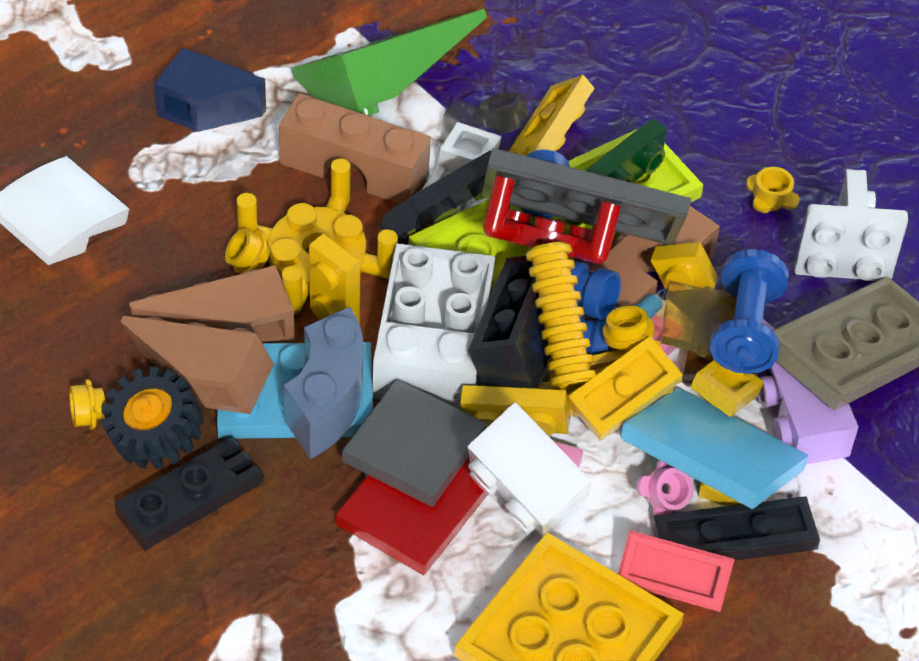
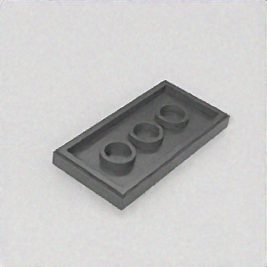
M492 148L482 196L490 200L495 175L513 179L515 184L509 205L592 226L596 224L601 201L621 206L615 232L667 245H674L688 215L691 198L496 148Z

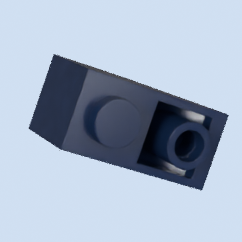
M185 48L178 52L155 83L157 116L197 132L260 118L266 112L265 78Z

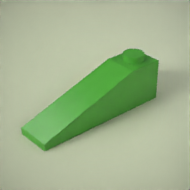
M485 9L451 17L403 34L368 43L366 46L339 52L291 68L293 77L316 99L367 116L380 112L378 103L399 95L487 18Z

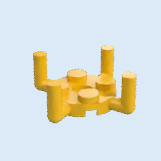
M336 159L331 163V197L326 207H313L307 203L295 204L289 208L287 215L280 219L273 229L257 225V202L253 194L243 193L237 197L238 231L242 228H247L252 232L256 230L264 232L267 246L270 249L268 258L270 265L276 266L294 309V315L302 310L307 296L310 294L309 253L305 250L309 248V244L323 233L360 260V274L363 272L382 278H390L398 236L393 230L381 231L378 234L377 256L366 253V239L361 221L353 215L345 214L350 201V163L345 159Z

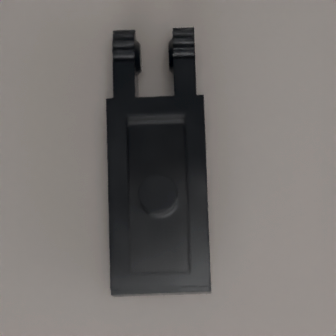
M491 150L410 196L406 201L392 208L391 212L387 211V214L383 215L381 220V229L393 230L398 236V244L406 245L407 243L409 244V236L419 232L422 227L431 222L434 225L455 215L458 212L457 207L472 198L476 201L485 199L482 196Z

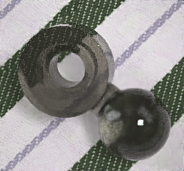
M509 92L488 98L479 107H474L463 101L454 102L445 109L442 116V124L448 134L451 133L457 122L475 128L484 125L485 128L494 129L496 133L502 134L520 128L522 125L521 121L526 119L529 113L524 95L518 92Z

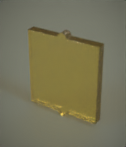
M669 280L666 289L661 344L694 351L701 357L706 355L713 356L710 353L712 333L720 324L734 320L737 299L731 296V294L714 291L710 286L701 288Z

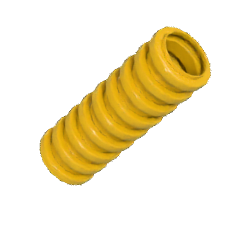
M565 242L542 244L531 248L526 253L527 260L533 262V267L529 269V274L531 277L536 278V282L532 284V289L534 292L539 293V298L535 300V305L537 308H542V314L538 316L540 324H545V330L541 332L544 340H548L549 344L544 348L546 355H551L552 360L547 363L548 370L554 371L555 375L554 378L550 379L551 386L557 387V389L581 386L596 376V371L590 370L589 364L594 362L593 356L587 354L586 348L591 346L590 340L583 336V333L588 330L587 324L581 323L580 317L584 315V309L577 305V301L581 299V294L579 291L574 290V286L578 284V278L576 275L571 274V270L575 268V263L573 260L568 259V254L572 252L570 244H565Z

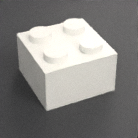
M516 402L467 446L470 458L468 467L472 471L469 475L487 495L492 497L498 492L508 502L505 505L508 509L506 514L527 536L533 530L541 538L547 532L550 533L589 496L591 480Z

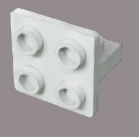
M846 169L837 206L817 204L808 206L794 264L795 274L818 278L836 277L876 281L885 277L892 279L908 224L907 211L876 209L875 192L867 191L866 171Z

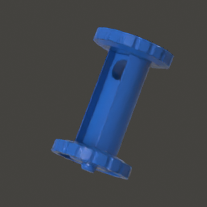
M756 249L741 250L734 255H730L722 266L721 283L724 285V289L736 298L737 301L734 320L720 324L713 331L710 341V353L720 366L732 372L744 374L763 372L765 369L772 367L778 358L779 340L769 327L762 324L765 302L768 303L781 297L788 285V269H786L785 263L774 254Z

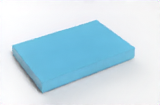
M680 388L673 390V393L667 394L624 422L620 436L623 441L751 509H754L803 472L809 457L808 454L734 416L730 418L721 410Z

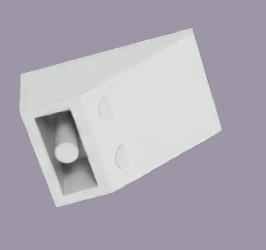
M396 243L373 360V399L381 400L395 380L399 379L462 410L460 401L463 385L478 386L479 375L468 349L490 299L495 256Z

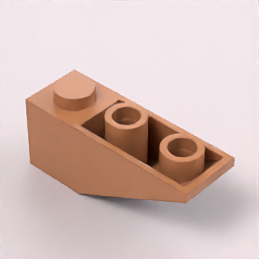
M276 266L259 270H248L239 275L212 282H201L192 287L161 295L154 294L141 300L129 302L131 317L146 318L153 316L167 322L182 324L198 322L208 327L226 330L242 328L256 333L262 344L290 343L295 341L294 309Z
M153 316L146 318L122 317L120 322L139 352L164 373L167 369L175 371L178 378L182 376L189 385L196 400L205 408L251 415L274 365L256 333L242 328L234 330L212 328L198 322L189 324L167 322Z

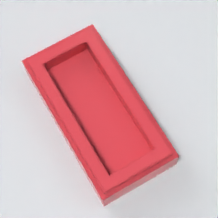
M629 530L618 575L645 591L721 612L735 559Z

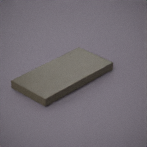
M889 277L882 278L772 330L779 340V353L776 361L834 411L919 367V302Z

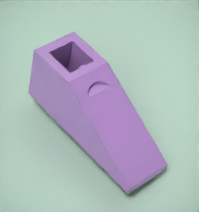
M763 319L762 324L769 327L771 331L775 329ZM777 361L769 369L755 373L764 382L758 394V399L763 408L768 407L772 416L773 437L808 454L809 457L806 465L850 457L858 425L849 403L834 411Z

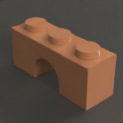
M298 93L279 124L280 164L323 178L335 158L345 159L357 166L365 175L367 193L399 204L419 192L429 176L431 136Z
M690 206L688 215L674 244L701 242L709 260H712L715 255L720 226ZM622 234L612 244L609 257L604 263L596 264L589 262L587 265L593 271L598 268L616 271L621 278V293L616 308L635 306L648 294L656 295L658 281L646 272L656 271L651 262L655 247L667 244Z

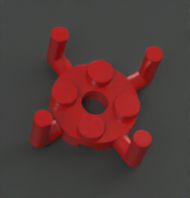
M495 175L483 224V231L488 237L532 248L547 243L565 242V244H570L572 252L568 254L569 257L596 264H602L608 259L621 206L601 201L596 224L592 229L571 225L569 233L564 232L565 222L538 215L536 216L535 223L529 224L531 214L510 209L511 205L509 204L515 180Z

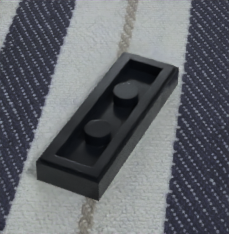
M807 496L763 501L754 509L740 504L654 515L651 525L654 537L735 559L734 561L818 550L820 537Z

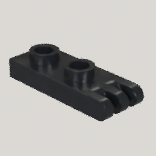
M230 438L115 502V511L120 521L141 548L146 551L256 488L262 483L265 476L258 467H251L253 464L251 458L245 452L240 453L241 446L235 439Z

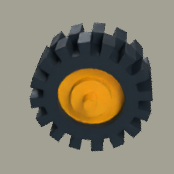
M150 367V375L145 376L142 369L135 370L133 374L136 380L129 383L124 376L117 381L122 390L117 392L111 388L106 396L111 404H102L101 412L105 417L101 419L102 425L117 452L129 464L134 460L138 468L146 469L150 460L155 469L164 468L163 458L168 457L171 463L175 464L180 461L176 452L183 449L189 454L194 449L189 438L199 440L202 431L198 426L204 424L203 415L200 411L201 408L182 376L178 378L175 371L167 369L163 375L159 367Z

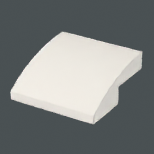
M67 156L29 172L0 191V224L48 265L85 253L90 236L125 225L130 210Z

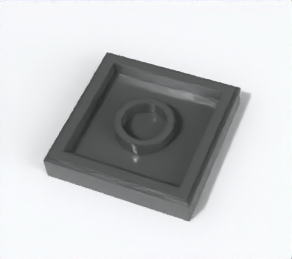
M396 379L343 449L342 462L434 507L468 459L467 446L486 429V422Z

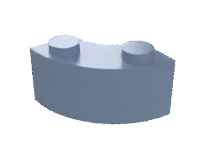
M350 307L304 327L305 366L299 375L284 384L285 423L310 459L327 450L344 435L354 421L361 404L364 364L363 336L358 320Z

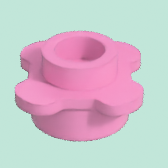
M658 460L657 468L648 476H641L638 479L637 492L640 496L646 497L651 503L653 515L673 513L674 510L685 507L693 496V485L689 475ZM664 484H667V493L662 491Z

